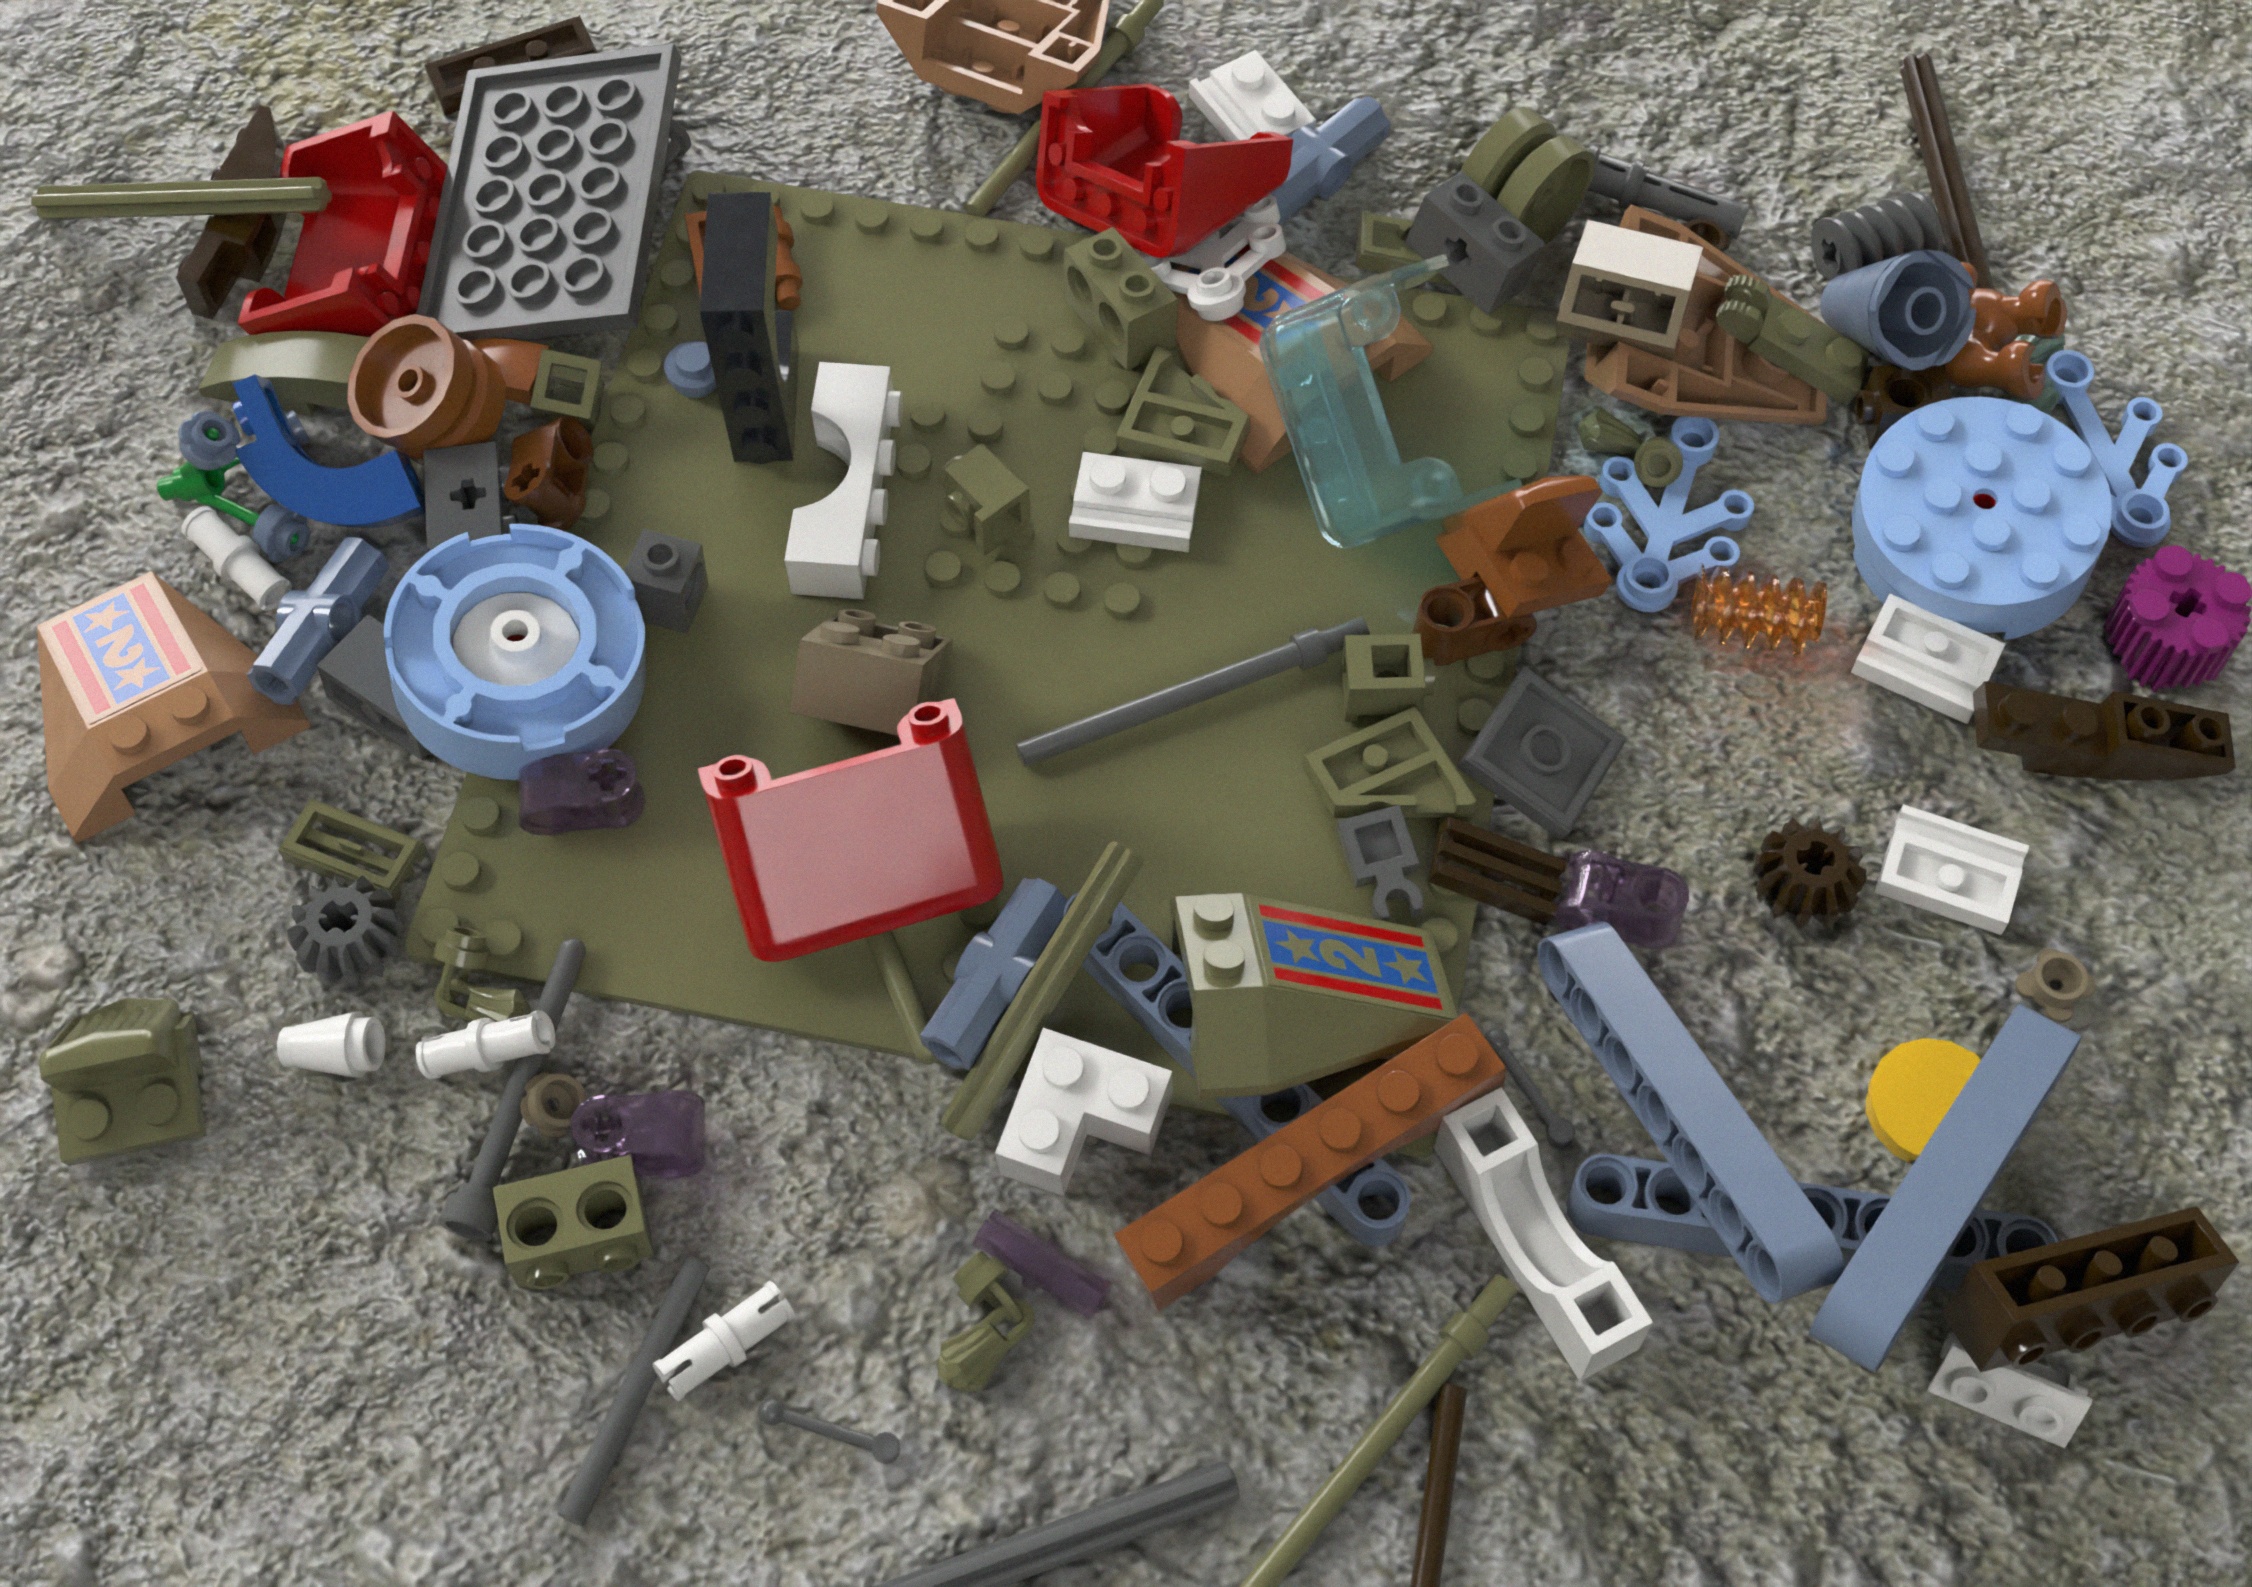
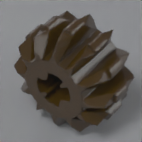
M1817 817L1810 822L1806 830L1792 818L1788 823L1784 824L1781 833L1771 831L1764 838L1760 847L1762 853L1756 856L1752 865V876L1759 879L1756 887L1757 899L1776 901L1772 908L1774 919L1785 915L1786 912L1794 914L1798 929L1800 930L1808 925L1813 916L1826 929L1835 922L1838 914L1847 915V913L1854 909L1859 899L1857 896L1858 892L1862 891L1866 883L1867 870L1859 866L1863 857L1861 854L1862 847L1843 845L1846 838L1845 827L1830 834L1823 831L1820 817Z

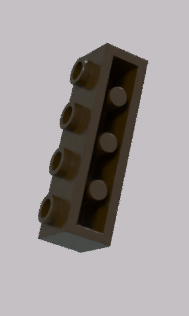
M2198 1206L1974 1263L1941 1315L1980 1372L2009 1364L2014 1369H2022L2036 1363L2046 1354L2068 1348L2071 1353H2080L2093 1347L2103 1338L2124 1333L2128 1338L2137 1337L2148 1332L2158 1323L2179 1318L2183 1323L2194 1321L2208 1313L2217 1304L2216 1292L2240 1261Z

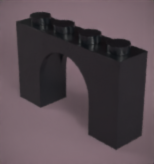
M771 192L708 193L700 316L734 462L749 461L756 464H766L772 461H793L799 344L793 311H775L778 230Z

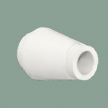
M361 1011L299 1024L295 1027H284L280 1031L277 1041L278 1058L284 1067H296L354 1078L363 1077L367 1071L378 1070L383 1063L386 1047L385 1033L380 1020L376 1017H366Z

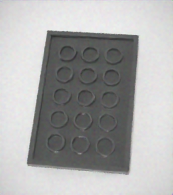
M674 43L468 70L416 315L434 318L451 329L461 339L467 341L490 337L530 340L637 328L682 60Z

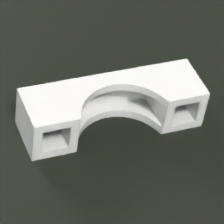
M819 362L811 407L817 446L839 456L849 466V470L842 483L830 495L816 503L793 509L784 561L791 594L864 599L867 576H877L879 570L880 541L874 539L876 525L884 526L886 524L888 492L887 489L881 488L883 476H893L895 469L896 444L895 440H890L889 438L891 427H901L903 392L893 390L891 367Z
M1502 1087L1442 1117L1434 1147L1436 1153L1578 1380L1582 1381L1639 1350L1653 1321L1615 1262L1602 1260L1592 1253L1565 1219L1544 1175L1538 1143Z

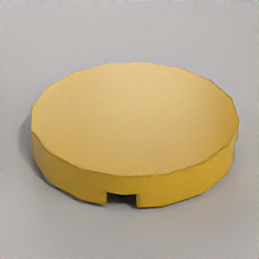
M1922 1038L1899 1044L1881 1058L1868 1083L1865 1112L1875 1136L1894 1156L1908 1163H1911L1912 1160L1916 1161L1981 1059L1975 1053L1951 1041Z

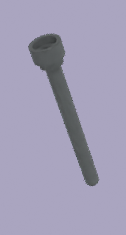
M568 938L560 945L535 1010H541L548 1014L553 1023L555 1033L586 954L584 943L577 938ZM535 1054L516 1059L468 1183H461L457 1193H450L442 1210L439 1224L448 1231L478 1241H489L492 1239L498 1223L493 1187H496L523 1119L520 1102L527 1094L525 1086L531 1078L540 1074L547 1054Z

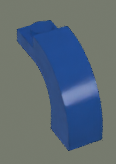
M254 374L232 383L239 397V400L233 403L236 418L246 435L252 436L255 434L257 441L235 449V452L251 478L275 501L304 517L347 528H380L426 513L425 493L407 454L393 450L353 467H323L311 459L298 444L270 380Z

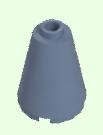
M1928 249L1913 250L1836 276L1825 287L1820 302L1822 317L1830 328L1889 363L1906 370H1923L1934 365L1941 366L1951 361L1966 345L1976 320V309L1970 308L1969 289H1974L1970 274L1958 259L1942 251Z

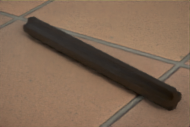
M1911 53L1904 58V65L1900 68V73L1948 253L1960 262L1969 263L1975 267L1978 273L1976 288L1995 289L1932 58L1926 53L1917 56Z

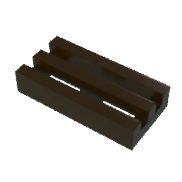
M1449 816L1439 827L1428 882L1546 926L1557 915L1558 905L1554 902L1555 898L1561 894L1562 882L1559 881V876L1565 872L1567 860ZM1449 859L1480 870L1481 875L1485 877L1448 864ZM1506 880L1514 884L1523 886L1525 888L1539 892V897L1530 895L1528 893L1522 892L1520 890L1514 889L1512 887L1506 886L1496 881L1504 882Z

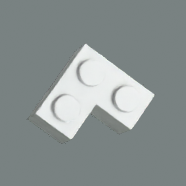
M1043 1028L995 1152L1000 1174L1064 1196L1087 1134L1151 1156L1173 1095L1172 1071Z

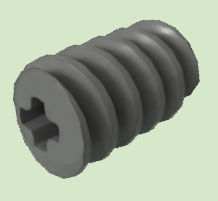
M1922 191L1905 192L1897 198L1882 199L1876 205H1863L1856 211H1844L1836 217L1822 218L1814 224L1811 233V248L1815 264L1819 273L1826 280L1830 281L1837 275L1839 276L1913 250L1928 249L1942 251L1944 245L1941 222L1935 205L1930 197Z

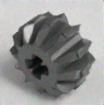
M335 874L331 889L325 892L310 885L308 895L312 903L292 905V918L296 925L287 930L288 942L297 953L296 960L304 972H308L309 975L316 973L320 981L327 984L330 988L344 976L347 983L357 989L361 980V973L368 970L372 974L383 977L384 966L380 960L381 958L400 957L401 946L396 937L405 933L404 921L400 913L395 911L396 903L392 895L385 891L384 888L375 890L372 882L363 875L348 887L345 879Z

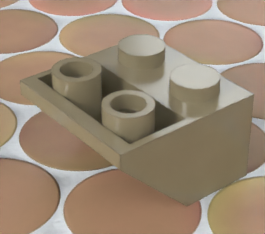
M1587 220L1571 265L1557 316L1556 335L1611 349L1620 341L1672 361L1703 247Z
M855 609L840 610L839 615L834 614L799 641L790 713L898 735L897 725L913 707L925 702H935L951 653L953 638L935 635L936 628L925 623L906 621L900 622L899 627L876 623V616L870 612Z

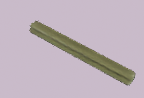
M1113 841L1108 844L941 1117V1124L953 1135L970 1141L976 1138L1142 867L1143 859L1135 851L1119 842Z

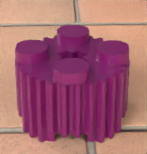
M2178 545L2160 548L2152 560L2146 558L2141 566L2137 565L2128 577L2103 624V628L2106 629L2110 636L2108 639L2109 644L2116 645L2113 653L2123 656L2121 663L2128 672L2127 679L2130 681L2135 678L2138 679L2139 686L2142 688L2147 684L2151 685L2153 692H2157L2159 688H2175L2177 683H2180L2183 688H2188L2192 682L2199 686L2204 680L2214 681L2247 633V627L2251 622V618L2248 616L2252 608L2246 604L2252 596V589L2247 579L2235 572L2224 573L2225 566H2214V560L2211 558L2203 561L2200 554L2197 553L2192 557L2188 550Z

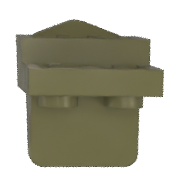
M123 998L78 1016L64 1027L39 1058L41 1080L51 1086L61 1162L68 1166L206 1136L198 1078L204 1077L195 1014L193 1011L180 1013L179 1004L173 999Z

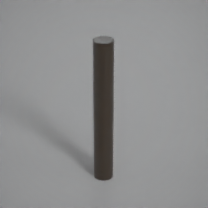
M1442 1384L1438 1391L1410 1587H1440L1467 1390L1454 1384Z

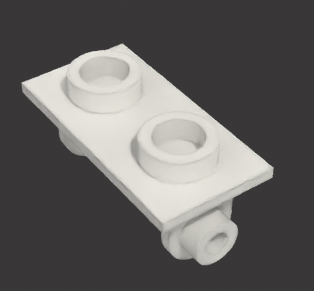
M1951 1331L1948 1333L1940 1353V1358L1943 1361L1928 1387V1391L2063 1448L2067 1446L2093 1400L2087 1397L2088 1388L2077 1384L2076 1375L2071 1373L2064 1374L2037 1362L2022 1369H2014L2009 1364L1980 1372L1956 1335Z

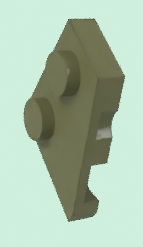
M1156 346L1118 429L1116 439L1119 450L1176 464L1202 467V470L1231 477L1251 428L1247 413L1229 399L1217 396L1213 386L1198 374H1195L1193 377L1188 375L1173 363L1171 352L1164 347Z
M1416 706L1304 755L1303 769L1333 818H1350L1400 805L1404 818L1468 817L1475 812L1477 800Z

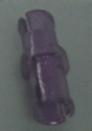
M998 1208L994 1209L989 1215L991 1222L984 1221L973 1241V1247L977 1250L981 1249L991 1257L998 1256L1011 1270L1023 1277L1022 1285L1032 1292L1041 1288L1081 1314L1085 1320L1090 1321L1097 1312L1095 1308L1100 1309L1113 1283L1108 1279L1104 1280L1062 1252L1063 1244L1050 1237L1047 1241H1044L1005 1216Z

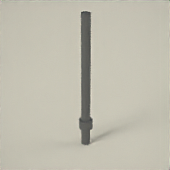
M1358 617L1320 632L1315 627L1290 636V643L1018 742L1015 746L1023 767L1294 667L1299 666L1302 671L1326 663L1328 660L1327 655L1343 650L1345 635H1370L1369 628L1364 618Z

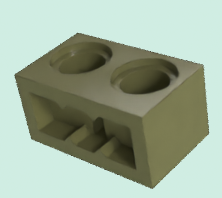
M1114 227L1064 249V299L1127 371L1149 361L1156 346L1164 347L1168 351L1176 348L1178 298Z
M631 1154L493 1187L505 1265L518 1288L528 1286L536 1290L550 1289L566 1283L570 1279V1275L595 1269L604 1273L620 1272L634 1267L640 1258L655 1255L642 1184ZM621 1210L626 1212L623 1220L613 1228L598 1229L594 1227L596 1220L607 1211ZM544 1226L557 1228L554 1236L547 1243L540 1246L526 1245L527 1238L534 1230Z

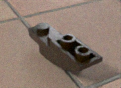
M258 106L248 124L239 130L235 145L223 164L214 170L211 180L269 179L280 177V167L285 147L270 107ZM287 213L209 216L204 233L192 252L181 261L176 276L192 314L213 320L239 277L255 282L261 281L280 240Z
M1984 681L1973 692L1977 748L2022 756L2024 771L2055 776L2108 780H2170L2224 775L2231 773L2236 768L2229 713L2113 691L2101 703Z

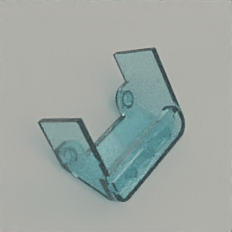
M1446 253L1360 280L1282 313L1269 322L1261 333L1259 342L1261 357L1319 530L1323 537L1336 547L1344 549L1355 548L1447 517L1523 487L1520 478L1463 496L1457 475L1446 462L1433 457H1425L1403 464L1364 349L1366 345L1383 340L1397 327L1401 310L1396 292L1421 285L1448 267L1449 262Z

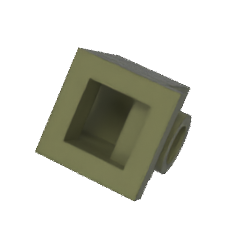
M542 348L530 404L536 417L553 421L569 415L579 420L585 428L594 430L605 383L600 375L603 362Z
M982 443L964 456L958 455L953 457L942 467L938 475V481L946 489V497L944 498L946 509L957 524L963 528L970 526L975 531L976 547L984 556L1031 523L1029 488Z
M1421 634L1345 635L1341 662L1345 722H1356L1358 715L1398 714L1416 706L1421 714L1424 696L1434 695L1435 691L1433 658H1423Z

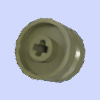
M1521 107L1507 113L1492 125L1475 145L1462 165L1460 172L1463 171L1547 244L1568 223L1583 201L1592 182L1596 162L1593 153L1571 137L1565 135L1557 137L1555 126L1533 109Z

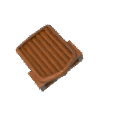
M1586 475L1544 477L1449 515L1442 521L1441 527L1444 532L1439 533L1435 538V541L1461 580L1479 575L1508 619L1602 596L1613 581L1578 530L1602 494V489L1596 480Z

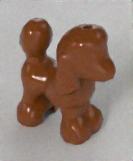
M1960 262L1973 281L1974 289H1969L1970 308L1976 309V320L1966 345L1951 361L1943 364L1946 368L1948 380L1959 387L1998 388L2019 400L2028 401L2039 398L2045 385L2046 373L2044 364L2030 363L2031 355L2036 348L2032 343L2024 340H2014L2017 336L2033 335L2043 339H2056L2062 335L2068 311L2065 300L2061 297L2059 287L2053 281L2041 279L2031 282L2022 290L2019 296H2007L1996 289L1976 288L1978 273L1975 267L1969 263Z

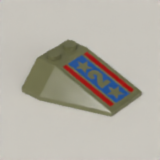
M1245 893L1177 896L1163 901L1162 911L1170 951L1174 955H1182L1193 1009L1190 1052L1200 1099L1269 1095L1407 1050L1458 1017L1433 933L1430 930Z

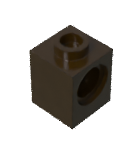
M1934 365L1923 370H1906L1897 366H1874L1866 389L1858 391L1855 402L1856 421L1859 426H1865L1869 449H1872L1879 438L1902 417L1928 404L1952 399L1945 365Z

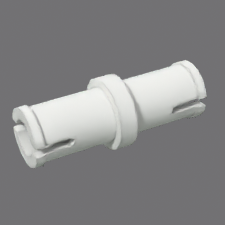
M201 506L186 517L181 527L182 534L193 541L213 561L214 571L223 580L234 581L264 611H270L278 607L282 597L291 591L292 584L260 556V548L257 543L246 535L239 536L209 506Z
M541 1010L497 1022L491 1018L476 1019L470 1022L466 1029L421 1038L422 1041L416 1045V1061L419 1070L428 1079H437L443 1075L473 1068L479 1072H491L501 1068L504 1061L551 1052L550 1049L555 1045V1030L548 1014Z
M768 1281L763 1285V1288L722 1317L716 1313L702 1322L704 1330L663 1359H658L653 1363V1368L661 1382L665 1383L669 1380L670 1386L667 1390L674 1399L680 1401L685 1397V1394L727 1364L733 1368L746 1360L745 1351L784 1323L790 1322L795 1318L794 1311L786 1298L761 1314L779 1301L777 1296L781 1294V1291L773 1282ZM685 1367H688V1368H686L684 1371H682L681 1373H679L677 1376L673 1377L675 1374H677L678 1372H680L682 1369H684Z

